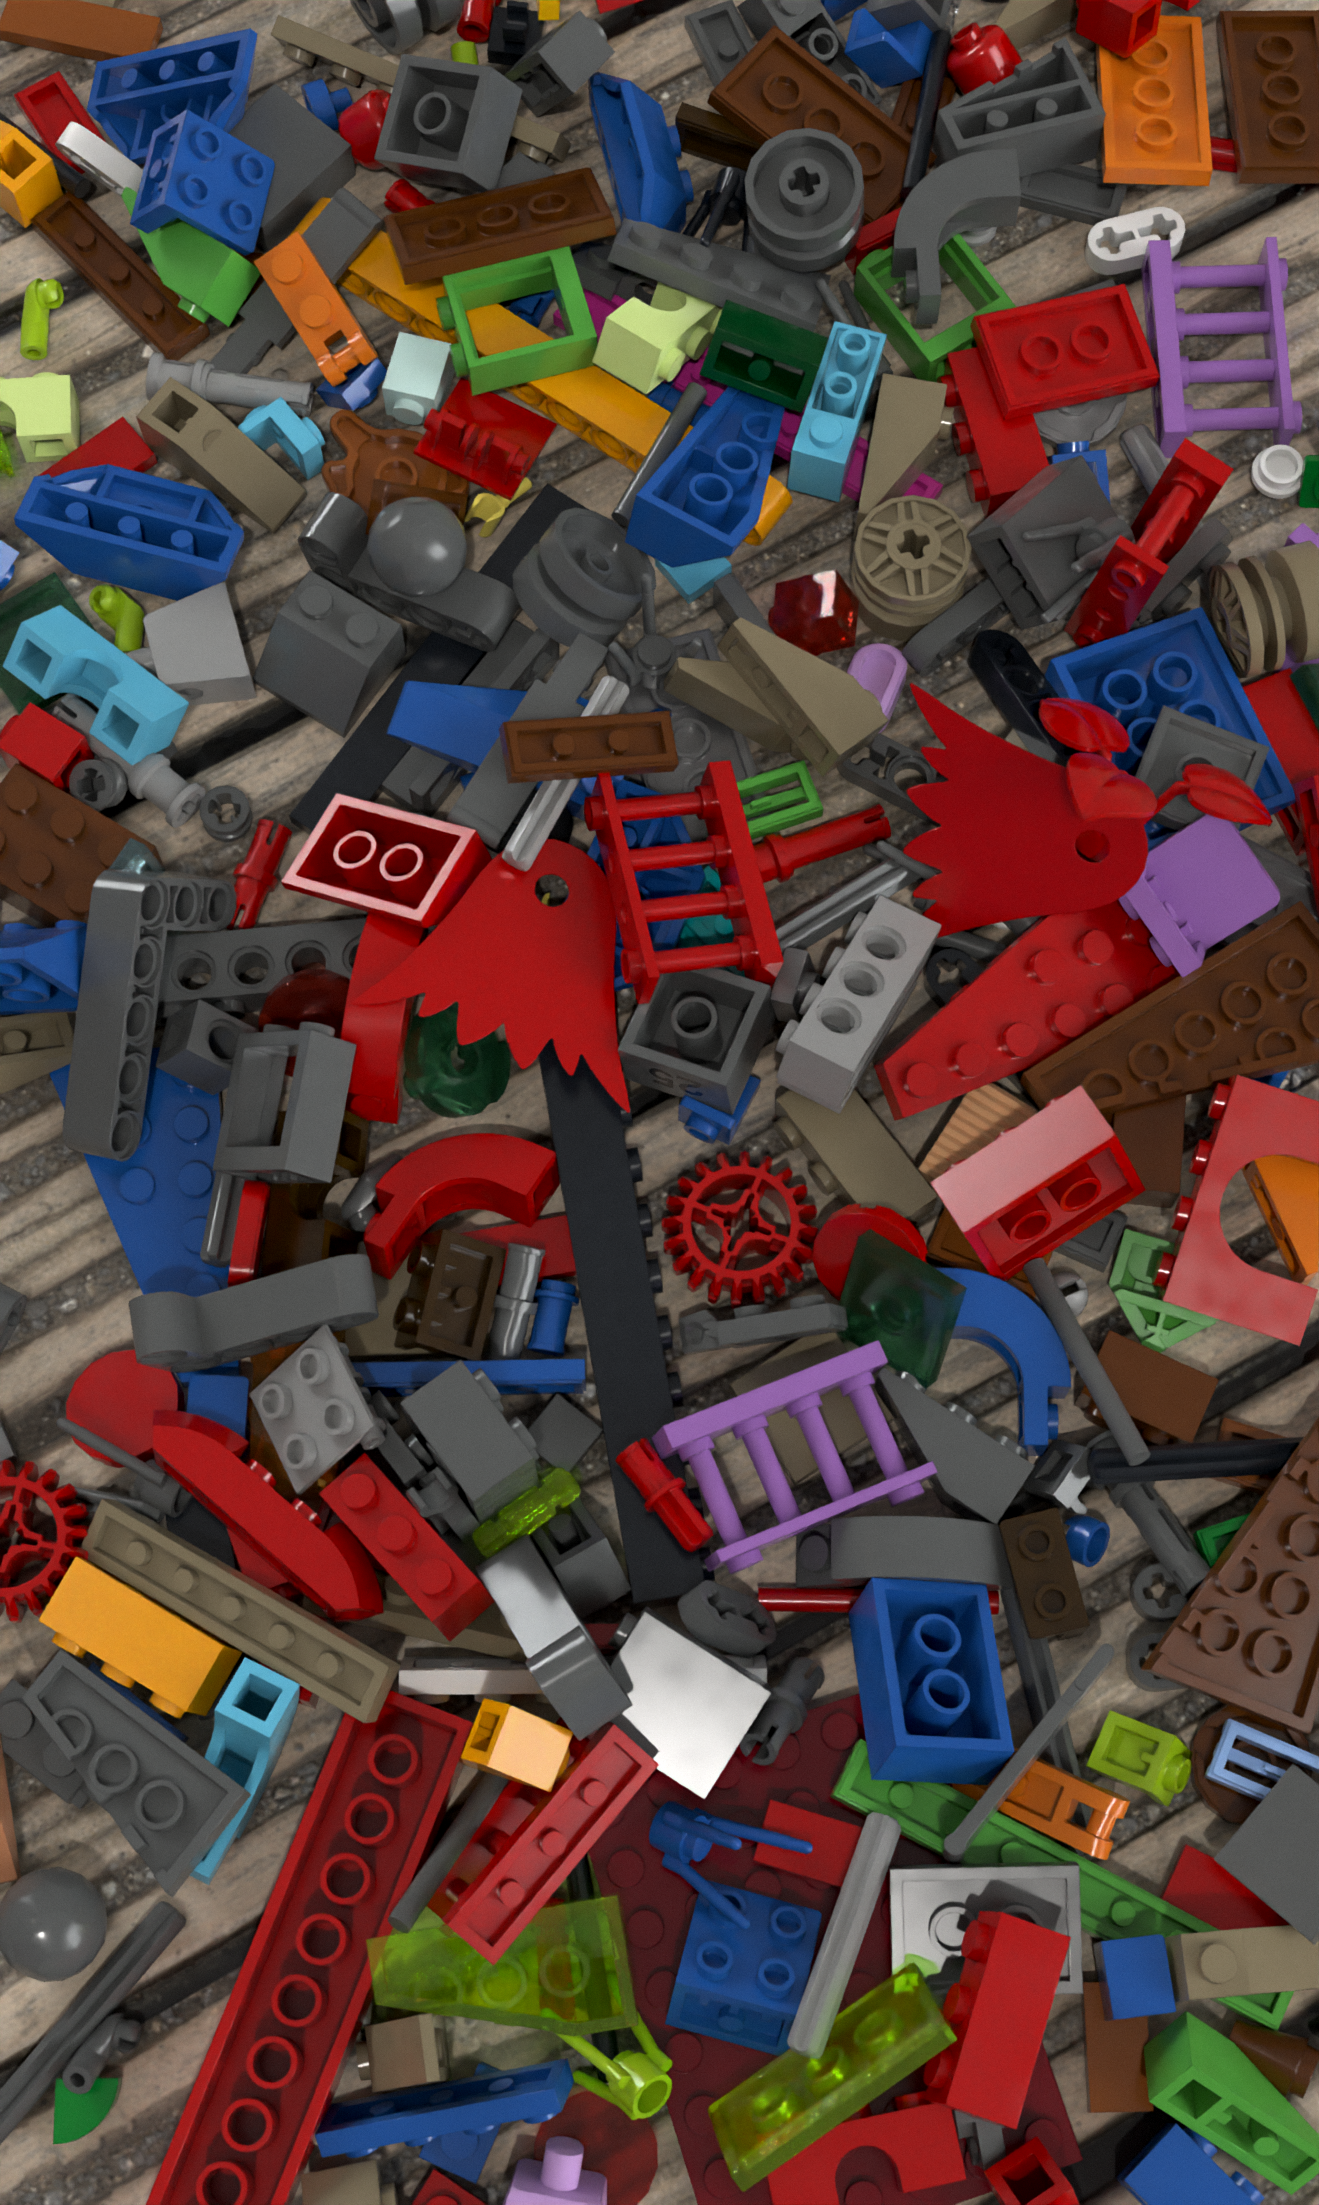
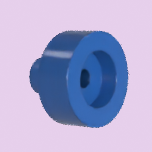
M322 78L301 85L306 109L333 131H338L336 114L343 112L353 104L348 89L345 87L329 93Z

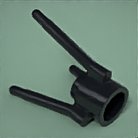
M735 167L721 169L713 189L705 191L701 205L682 234L694 237L710 213L711 216L699 242L701 245L708 247L720 223L735 225L742 219L744 221L742 251L747 252L749 223L744 182L747 172Z

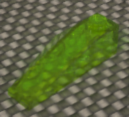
M620 1892L543 1905L494 1966L446 1924L366 1939L376 2005L444 2016H459L512 2027L521 2026L552 2031L556 2034L581 2036L639 2025L631 1958Z

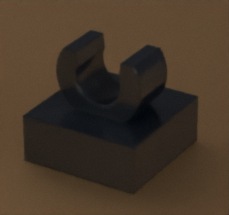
M508 0L507 8L495 6L487 48L488 63L513 66L545 35L547 22L546 20H538L537 11L529 10V3Z

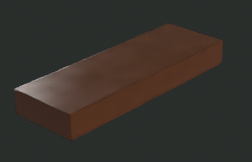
M669 711L503 722L499 728L508 784L597 777L598 773L609 772L610 776L674 772L679 765Z

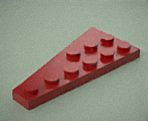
M1119 899L1091 910L1043 915L987 965L988 968L970 984L964 985L950 998V1001L928 1021L920 1024L874 1065L894 1121L904 1119L1037 1065L1180 976V973L1173 964L1166 967L1158 959L1149 942V938L1153 936L1141 917L1135 921L1126 913Z

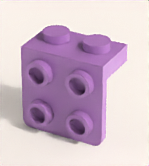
M1204 814L1148 850L1146 866L1138 882L1124 896L1119 898V902L1133 920L1136 921L1141 917L1153 935L1149 938V942L1158 959L1166 967L1173 964L1183 978L1202 966L1208 948L1277 906L1280 900V891L1233 822Z

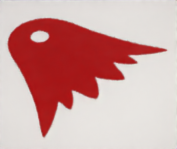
M910 683L912 693L921 712L936 736L946 747V749L923 746L921 747V752L930 765L946 777L948 781L919 784L907 789V794L912 802L929 818L939 823L941 827L933 828L916 837L903 850L904 854L910 858L942 871V873L924 881L913 892L914 897L937 901L922 914V916L942 925L937 938L975 927L1015 919L1095 909L1121 898L1138 882L1145 869L1148 857V838L1141 818H1104L1083 824L1080 823L1069 793L1066 767L1032 754L986 731L945 706L928 692ZM1096 830L1107 837L1110 851L1105 859L1099 862H1089L1078 855L1075 842L1082 832Z
M546 839L532 866L527 871H520L507 864L502 858L503 850L479 873L454 908L426 939L392 971L351 1002V1005L357 1006L374 1005L425 993L426 995L418 1013L419 1017L434 1015L458 1002V1043L460 1045L474 1043L491 1034L504 1023L509 1048L514 1060L522 1069L530 1066L547 1042L553 1039L558 1059L568 1075L572 1076L574 1074L579 1057L582 1054L588 1066L608 1094L627 1113L630 1112L627 1089L618 1053L614 994L616 913L607 877L599 865L584 851L569 843L555 839ZM556 875L565 881L569 894L563 904L551 907L539 901L535 894V885L542 876Z

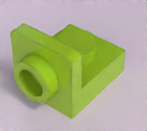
M1110 1710L1086 1767L1093 1773L1149 1795L1155 1802L1168 1807L1174 1794L1182 1792L1188 1782L1191 1773V1760L1189 1759L1191 1751L1175 1735Z

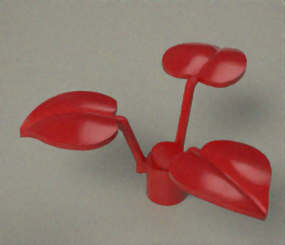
M1041 699L1038 711L1039 718L1045 729L1056 740L1079 751L1096 752V754L1075 753L1071 755L1066 765L1067 785L1080 823L1083 824L1104 818H1141L1143 825H1145L1176 796L1187 795L1191 805L1210 816L1227 821L1265 825L1268 827L1272 824L1273 820L1269 811L1253 789L1235 774L1213 765L1200 763L1187 765L1182 772L1184 781H1176L1156 799L1153 791L1146 783L1129 775L1125 770H1119L1111 762L1112 754L1110 751L1126 752L1130 745L1129 736L1125 728L1114 716L1096 705L1077 699ZM1096 830L1082 832L1075 842V847L1082 854L1098 862L1105 859L1110 851L1107 837Z

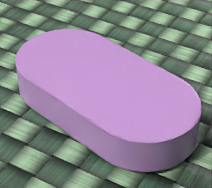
M882 643L869 644L860 648L854 654L847 673L854 676L863 689L875 695L880 702L882 712L890 721L906 681L907 660L902 656L900 650L891 645ZM889 721L886 723V725L882 728V730L879 733H881L887 727Z

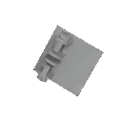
M328 1325L321 1326L249 1394L296 1494H302L357 1443H361L364 1450H370L381 1445L386 1439L383 1434L386 1424L382 1418L377 1416L373 1405L367 1404L371 1399V1393L368 1388L361 1387L364 1379L360 1373L355 1371L348 1357L349 1349L347 1345L338 1342Z

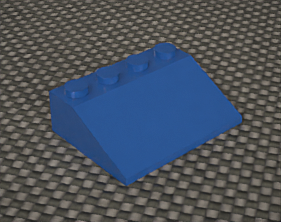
M1202 607L1050 660L1044 676L1060 698L1077 699L1096 705L1114 716L1125 728L1130 740L1126 752L1110 751L1112 754L1111 762L1119 770H1125L1129 775L1135 777L1164 705L1270 747L1253 791L1264 803L1270 816L1296 802L1294 790ZM1149 820L1144 825L1148 838V850L1178 831ZM1241 823L1238 831L1240 832L1253 824Z
M62 920L55 923V928L38 929L35 926L23 923H9L3 926V931H0V1015L77 1011L88 924L74 920Z

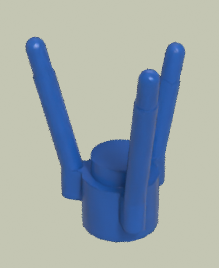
M668 1801L656 1813L649 1831V1842L652 1847L665 1853L662 1866L679 1874L725 1917H728L742 1930L749 1928V1919L690 1866L689 1861L691 1859L701 1861L708 1854L713 1843L732 1850H738L741 1848L742 1842L737 1837L804 1854H809L813 1850V1845L808 1841L714 1816L698 1807L692 1810L675 1801Z

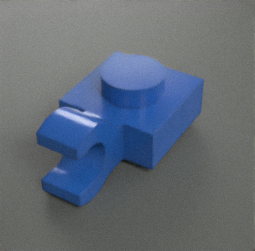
M481 2061L473 2076L502 2070ZM503 2123L479 2135H466L463 2131L439 2135L431 2142L423 2145L419 2158L476 2184Z

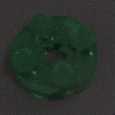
M458 1002L434 1015L419 1017L417 1013L413 1017L405 1042L404 1062L406 1071L403 1076V1084L410 1097L416 1100L421 1099L424 1105L434 1113L454 1119L484 1112L483 1110L490 1103L497 1102L504 1094L510 1076V1053L506 1041L498 1042L494 1031L474 1043L460 1045L458 1043ZM455 1046L458 1048L457 1057L464 1060V1069L455 1070L452 1065L451 1051L454 1050Z

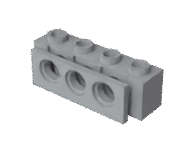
M882 895L879 896L868 915L859 911L845 937L844 942L848 943L849 946L846 950L838 946L835 948L822 974V977L827 979L824 986L816 982L813 983L799 1011V1014L804 1016L802 1021L799 1023L791 1019L778 1041L776 1051L784 1056L776 1076L778 1078L777 1083L840 1114L913 993L917 984L916 980L928 962L942 925Z

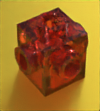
M837 570L804 575L797 579L776 583L774 607H771L769 610V626L776 636L814 656L854 647L859 600Z

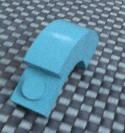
M246 1657L243 1659L214 1710V1731L204 1758L247 1790L251 1796L190 1874V1876L207 1885H210L235 1838H240L281 1755L299 1701L300 1684Z

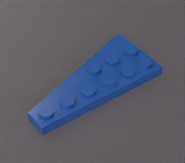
M160 1047L152 1048L142 1133L135 1153L123 1162L86 1153L83 1154L143 1295L172 1291L198 1297L228 1288L230 1265H227L226 1268H217L203 1263L200 1257L216 1171H213V1164L223 1117L221 1091L211 1095L155 1067ZM70 1064L49 1073L64 1110ZM241 1359L200 1371L177 1373V1376L184 1388L189 1387L190 1374L242 1376Z

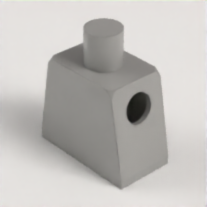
M225 582L213 585L148 613L143 618L149 647L125 653L188 701V706L257 698Z

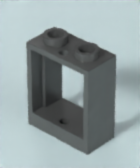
M301 1022L299 1030L281 1025L266 1024L263 1027V1032L238 1034L213 1171L244 1180L265 1181L268 1184L331 1183L356 1044L335 1038L334 1028L312 1022ZM297 1056L280 1146H271L287 1057Z

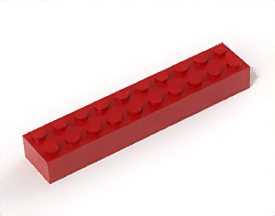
M391 1690L376 1722L363 1723L345 1712L146 2205H292L301 2182L300 2175L304 2174L316 2144L315 2133L331 2106L399 1931L389 1924L388 1917L427 1861L464 1767L461 1755L473 1727V1722Z

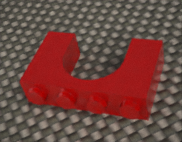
M1240 1075L1230 1076L1227 1085L1218 1083L1213 1093L1207 1117L1216 1119L1209 1142L1199 1139L1196 1145L1189 1173L1197 1175L1190 1198L1181 1195L1178 1200L1170 1229L1179 1232L1172 1254L1162 1251L1155 1268L1152 1285L1160 1287L1157 1299L1300 1346L1318 1289L1258 1270L1241 1260L1230 1248L1224 1237L1220 1222V1205L1225 1188L1232 1177L1246 1164L1268 1155H1283L1319 1167V1101Z

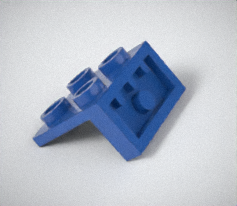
M187 109L153 131L130 224L149 234L165 223L173 222L179 218L246 256L255 250L275 163L271 158Z
M707 1880L749 1919L750 1926L746 1930L740 1929L700 1893L698 1894L665 2024L787 2058L790 2050L787 2039L806 1989L822 1914L818 1910Z

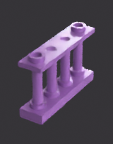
M1266 237L1257 264L1181 266L1179 261H1172L1170 240H1149L1141 267L1147 344L1160 375L1156 386L1151 387L1155 440L1164 456L1172 458L1184 438L1192 437L1193 431L1272 429L1274 445L1289 446L1293 434H1299L1301 431L1302 406L1300 401H1293L1282 297V291H1285L1287 287L1288 265L1286 258H1279L1277 237ZM1259 287L1260 312L1185 314L1184 309L1176 308L1175 294H1179L1180 288ZM1263 333L1265 359L1189 361L1188 356H1180L1179 341H1183L1184 336ZM1268 381L1270 407L1193 409L1192 404H1184L1183 389H1187L1189 383Z
M879 1340L664 1425L652 1437L661 1460L679 1454L682 1462H689L725 1545L724 1548L716 1550L704 1560L708 1571L726 1565L729 1573L734 1574L763 1561L760 1550L830 1522L831 1519L842 1517L885 1498H888L891 1507H894L925 1493L921 1483L937 1473L933 1461L908 1471L871 1388L876 1383L873 1375L888 1362ZM840 1389L843 1397H850L886 1478V1481L857 1493L854 1491L818 1409L823 1404L820 1396ZM784 1410L787 1411L790 1419L796 1417L833 1501L828 1505L803 1515L799 1510L765 1432V1428L769 1427L766 1418ZM732 1431L736 1440L743 1439L779 1522V1525L750 1537L746 1535L711 1454V1450L715 1448L712 1439Z

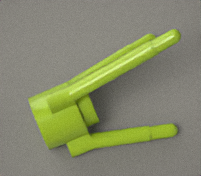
M609 1975L607 1977L608 1986L645 2054L627 2050L618 2054L611 2061L550 2011H542L540 2013V2020L606 2075L609 2085L580 2070H576L573 2073L574 2082L616 2105L631 2120L650 2117L658 2112L666 2103L672 2090V2080L666 2072L671 2068L673 2062L658 2048L627 1991L623 1988L616 1975Z

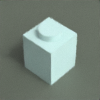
M399 332L382 386L386 415H391L405 424L419 425L425 422L432 408L440 411L446 401L455 372L449 348L451 343Z

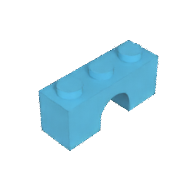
M61 605L21 622L2 666L44 699L59 693H72L92 702L98 707L99 711L89 733L131 765L140 762L151 753H157L170 746L189 705L188 701Z

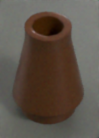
M1236 2019L1228 2039L1235 2043L1285 2098L1289 2092L1303 2099L1319 2060V2050L1307 2045L1309 2038L1250 2025Z

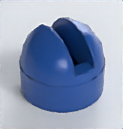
M1075 1515L1066 1519L1064 1524L1070 1528L1065 1537L1072 1561L1086 1567H1093L1100 1561L1107 1549L1110 1538L1109 1525L1086 1515Z

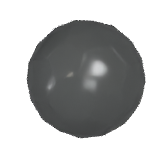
M428 497L402 498L386 506L377 515L369 530L367 549L371 568L389 589L407 597H428L447 589L457 579L465 565L467 543L464 527L454 512L442 502Z
M62 1867L40 1868L25 1874L6 1892L0 1902V1951L7 1963L19 1973L41 1982L63 1981L79 1974L94 1960L105 1942L108 1919L104 1899L94 1884L84 1876Z

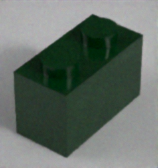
M726 299L699 375L802 413L819 370L828 338Z

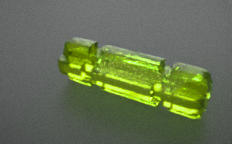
M557 1468L542 1479L543 1487L538 1489L534 1485L498 1512V1521L493 1523L489 1519L474 1530L472 1538L479 1551L485 1557H491L509 1545L510 1541L514 1538L518 1539L525 1533L529 1535L557 1513L556 1506L560 1504L562 1508H565L578 1498L581 1489L571 1473L563 1468Z

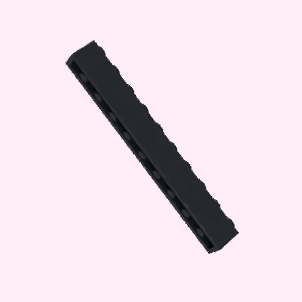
M550 1039L538 1055L556 1153L565 1214L568 1220L579 1295L629 1584L632 1590L634 1612L642 1611L645 1605L650 1609L676 1605L682 1596L705 1580L715 1581L714 1570L708 1571L704 1562L711 1555L709 1545L703 1546L693 1552L685 1550L657 1512H647L645 1510V1499L615 1461L624 1449L636 1441L639 1442L642 1438H647L657 1452L652 1437L662 1426L675 1421L673 1408L684 1406L678 1371L667 1373L663 1351L673 1349L668 1315H656L653 1294L663 1293L658 1259L646 1260L643 1238L653 1237L647 1202L636 1204L633 1183L643 1181L638 1148L626 1149L623 1128L633 1127L631 1108L630 1112L627 1113L608 1094L588 1066L582 1054L579 1057L574 1074L572 1076L568 1075L558 1059L553 1039ZM679 1454L662 1460L676 1479L683 1478L686 1482L684 1466L690 1465L688 1461L682 1462ZM686 1482L683 1491L704 1518L699 1487L687 1488Z

